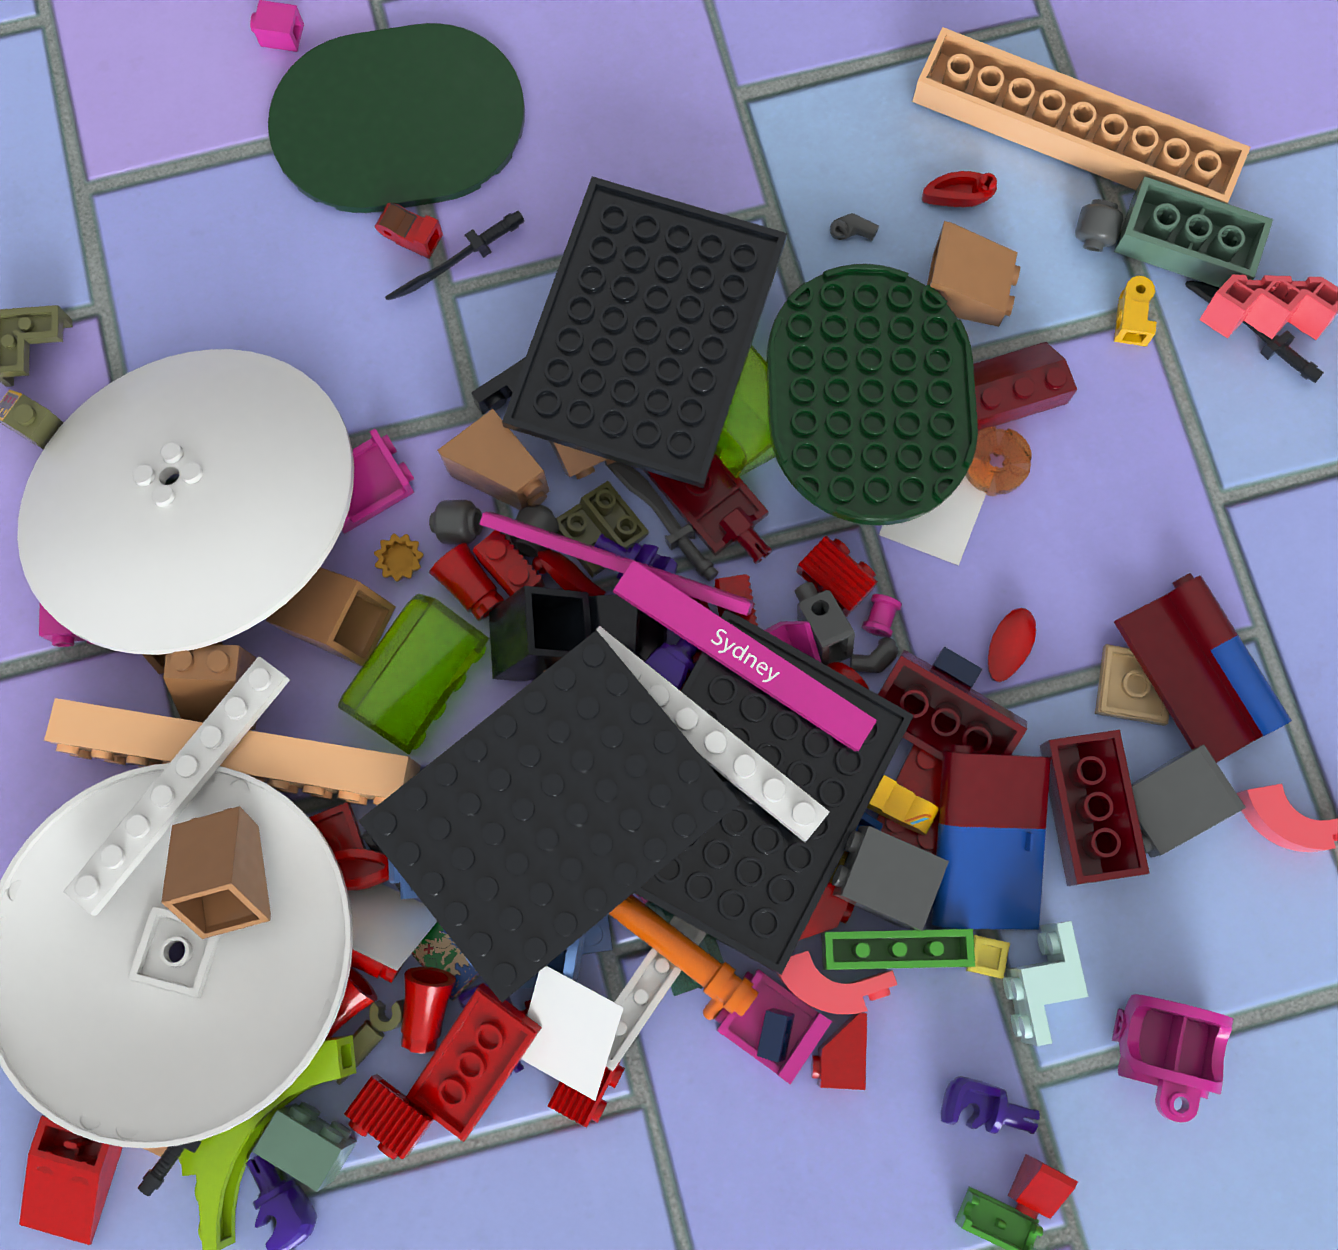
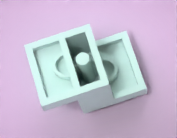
M1072 921L1040 925L1042 933H1038V944L1042 955H1047V962L1006 969L1007 977L1003 978L1004 991L1007 999H1012L1015 1014L1011 1015V1024L1015 1036L1020 1037L1022 1043L1035 1046L1053 1044L1044 1005L1088 997Z

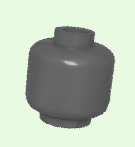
M1095 199L1092 200V204L1082 207L1075 236L1084 242L1083 248L1102 252L1103 247L1116 244L1123 222V214L1118 210V205L1111 201Z
M443 500L437 505L435 512L430 515V529L443 544H470L482 532L483 526L479 525L482 513L471 501Z
M543 505L524 507L520 509L515 519L556 534L559 530L558 520L554 517L552 511ZM509 535L516 550H519L520 554L524 556L537 557L538 551L550 549Z

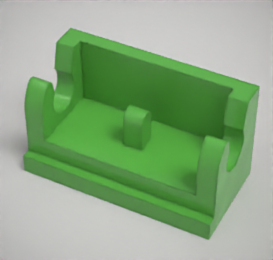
M970 1186L955 1220L962 1229L1005 1250H1036L1033 1247L1037 1235H1043V1227L1038 1224L1039 1219L1035 1220L1014 1207Z

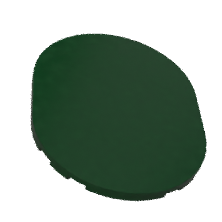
M441 23L414 24L340 36L328 40L305 53L288 69L275 90L269 109L268 133L277 162L283 173L300 192L315 202L335 207L339 211L371 213L383 211L387 203H395L403 208L457 199L480 189L481 184L488 181L495 174H499L512 158V153L523 133L525 105L521 84L513 66L506 56L487 39L470 30L454 25Z
M851 264L824 271L822 275L804 282L795 289L787 298V301L774 320L768 339L766 363L770 440L775 457L784 475L804 498L824 512L849 522L879 526L904 523L919 518L940 506L951 496L960 485L973 461L978 438V421L972 349L962 321L957 319L953 311L946 304L947 300L938 291L931 288L930 285L925 286L909 277V273L875 264Z

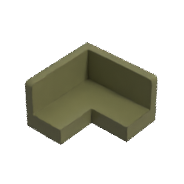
M58 305L0 309V382L4 386H14V377L29 376L30 344L63 342V328H71L72 319Z

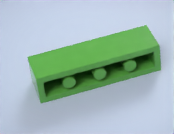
M973 929L821 933L823 970L975 967Z

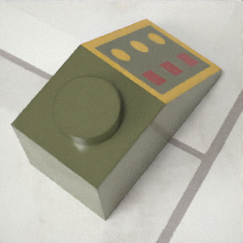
M9 389L0 401V423L43 450L64 423L50 410L22 393Z

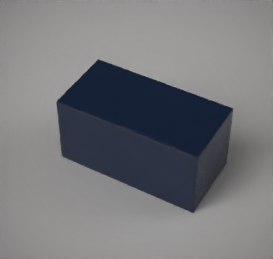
M946 647L940 651L932 665L970 688L973 687L982 671V668Z
M776 1008L766 1010L757 1051L758 1057L774 1062H781L786 1059L795 1014Z

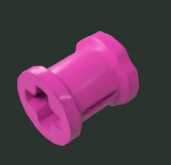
M873 594L871 598L873 606L868 620L863 622L862 628L873 635L890 638L893 633L890 628L895 613L901 609L902 603L886 595Z

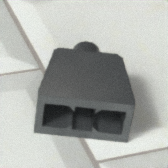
M813 582L800 585L795 590L799 600L797 604V620L810 623L821 663L827 666L832 662H841L850 658L854 649L855 632L831 591L825 590L818 593Z

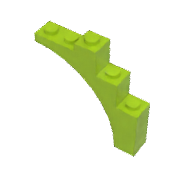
M353 1035L326 1038L307 1068L270 1105L239 1125L220 1134L200 1140L201 1144L195 1153L184 1149L180 1157H178L182 1167V1176L196 1175L195 1197L198 1201L200 1216L198 1235L202 1241V1250H221L236 1242L235 1211L240 1182L246 1168L245 1163L248 1161L252 1150L276 1111L284 1108L308 1089L323 1082L357 1073Z

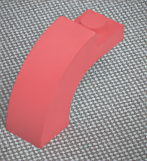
M1282 784L1248 789L1237 793L1246 807L1241 810L1245 818L1255 830L1276 845L1300 852L1336 849L1334 841H1338V818L1314 820L1300 814L1289 803Z
M809 951L792 955L782 975L777 973L785 987L801 1001L813 1008L833 1014L849 1015L866 1012L868 1010L863 996L868 995L870 1001L883 998L891 994L890 987L898 985L893 970H887L850 983L834 982L817 970Z

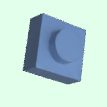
M608 915L586 932L582 955L613 950Z

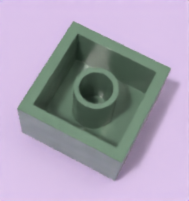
M301 1102L298 1105L295 1103L276 1111L252 1152L318 1192L335 1181L357 1140L350 1137L351 1130L341 1123L332 1121L329 1124L319 1118L320 1111L310 1104Z

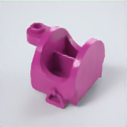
M1139 994L1131 995L1125 1010L1118 1009L1112 1036V1041L1119 1042L1120 1060L1118 1075L1158 1086L1155 1104L1159 1113L1163 1117L1175 1122H1188L1198 1112L1200 1097L1208 1099L1209 1092L1221 1094L1225 1050L1234 1019L1223 1014L1169 1000ZM1180 1097L1182 1100V1106L1179 1110L1176 1111L1174 1108V1101L1176 1098Z

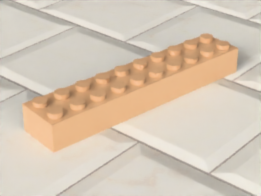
M942 27L921 72L912 100L916 104L1134 190H1137L1145 176L1226 204L1230 200L1251 148L1240 142Z
M55 698L44 741L56 744V751L70 754L73 757L92 760L93 757L108 763L118 765L129 763L138 765L141 768L154 764L170 763L203 722ZM249 730L220 766L250 775L262 782H266L269 786L281 792L297 794L298 788H302L303 793L311 794V796L332 800L333 794H338L339 799H343L348 803L367 805V800H374L373 804L379 805L419 773L421 765L409 756Z

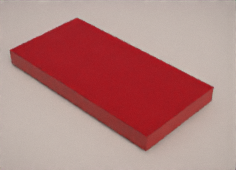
M481 983L410 1089L406 1098L464 1142L542 1027L505 1000L501 1003L494 992L484 983Z

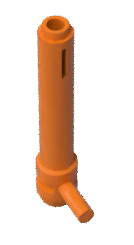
M631 894L609 913L614 919L704 988L703 992L711 998L703 1009V1015L706 1019H715L723 1008L731 1014L736 1012L742 1017L759 994L752 987L753 982L746 977L741 979L734 973L736 969L727 962L720 963Z

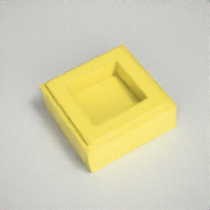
M973 935L975 967H966V971L1003 979L1010 943Z

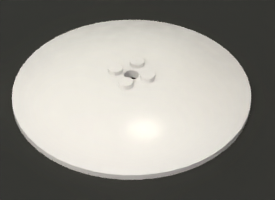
M233 349L192 351L148 363L123 375L91 396L70 415L47 443L29 476L20 505L17 540L24 575L32 592L41 605L62 626L95 645L114 651L132 654H170L203 648L248 630L281 608L307 584L331 552L343 528L349 511L354 485L353 449L346 426L329 396L316 382L288 363L259 353ZM179 474L176 482L165 485L166 480L170 476Z
M169 763L145 766L112 776L85 789L64 803L30 835L14 856L0 880V1066L17 1091L35 1109L54 1123L74 1134L99 1143L120 1147L159 1148L192 1143L225 1132L263 1110L294 1083L324 1043L337 1017L346 991L353 949L351 906L340 866L321 831L288 797L250 775L219 766L96 916L85 911L63 891ZM240 806L259 826L271 919L268 922L201 939L161 903L172 825ZM181 941L185 946V954L180 961L173 963L169 958V950L174 943Z

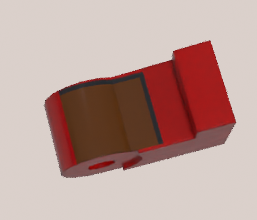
M387 203L375 224L376 230L384 237L428 259L432 256L443 236L437 219L428 215L424 218L395 203Z

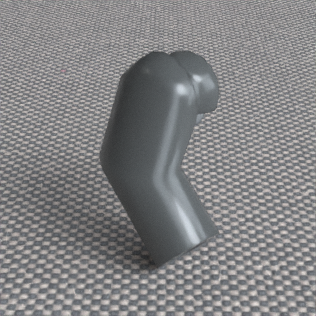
M851 213L834 220L830 226V233L832 237L838 240L859 234L873 241L879 225Z

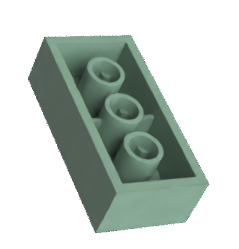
M1144 176L1133 195L1114 252L1221 288L1233 274L1246 275L1248 280L1255 278L1273 219Z

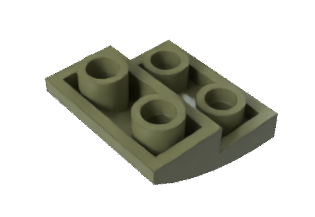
M609 481L581 497L579 504L556 518L559 523L557 534L591 546L595 545L601 533L627 549L629 547L633 548L636 542L639 543L649 534L647 528ZM577 558L592 578L606 569L605 567Z

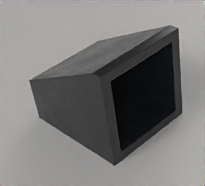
M523 586L490 611L492 679L527 681L537 678L544 670L550 668L590 636L592 632L589 593Z
M618 595L589 596L592 633L601 626L643 661L654 650L661 647L664 642L667 643V628Z

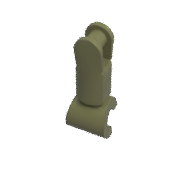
M404 999L396 1001L392 1005L391 1019L385 1015L386 1005L379 1000L372 1003L369 1010L370 1020H365L353 1034L356 1068L383 1039L385 1035L382 1031L386 1032L401 1027ZM346 1076V1077L337 1079L336 1082L340 1085V1084H342L349 1076Z

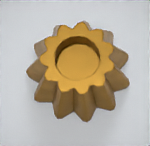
M393 533L390 540H381V549L374 552V555L378 558L375 567L383 569L382 575L384 578L393 577L396 582L404 577L411 579L412 572L421 569L419 562L424 556L422 552L418 551L419 542L410 541L408 534L399 538Z

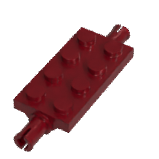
M717 450L704 488L643 470L714 556L731 543L737 541L753 559L755 564L761 562L762 557L766 558L772 552V549L753 529L758 522L768 515V510Z

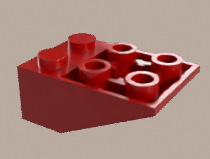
M42 1115L28 1153L19 1225L91 1245L123 1147L99 1143L79 1136Z

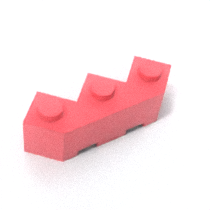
M1233 274L1215 293L1199 320L1226 338H1229L1238 326L1245 321L1271 339L1289 322L1301 332L1317 340L1338 314V287L1323 277H1308L1306 281H1292L1291 276L1264 275L1261 280H1248L1246 275Z

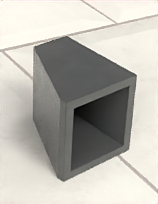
M1204 744L1178 755L1131 784L1145 853H1148L1150 858L1165 854L1246 808Z
M859 826L858 830L852 831L848 838L846 851L849 853L844 865H839L833 876L832 885L835 886L832 895L901 928L923 931L949 861L873 827Z

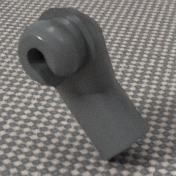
M884 637L878 641L879 645L870 655L851 654L850 667L856 672L880 673L884 671L897 657L898 647L896 642L892 638Z

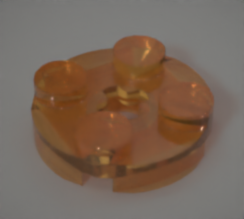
M996 427L984 428L978 431L974 458L965 476L975 488L985 492L988 496L1010 493L1020 487L1029 475L1030 460L1032 459L1030 446L1022 435L1009 428L1007 430L996 429ZM993 453L996 457L1002 455L1005 458L1002 462V468L993 467L989 463L991 461L990 454Z

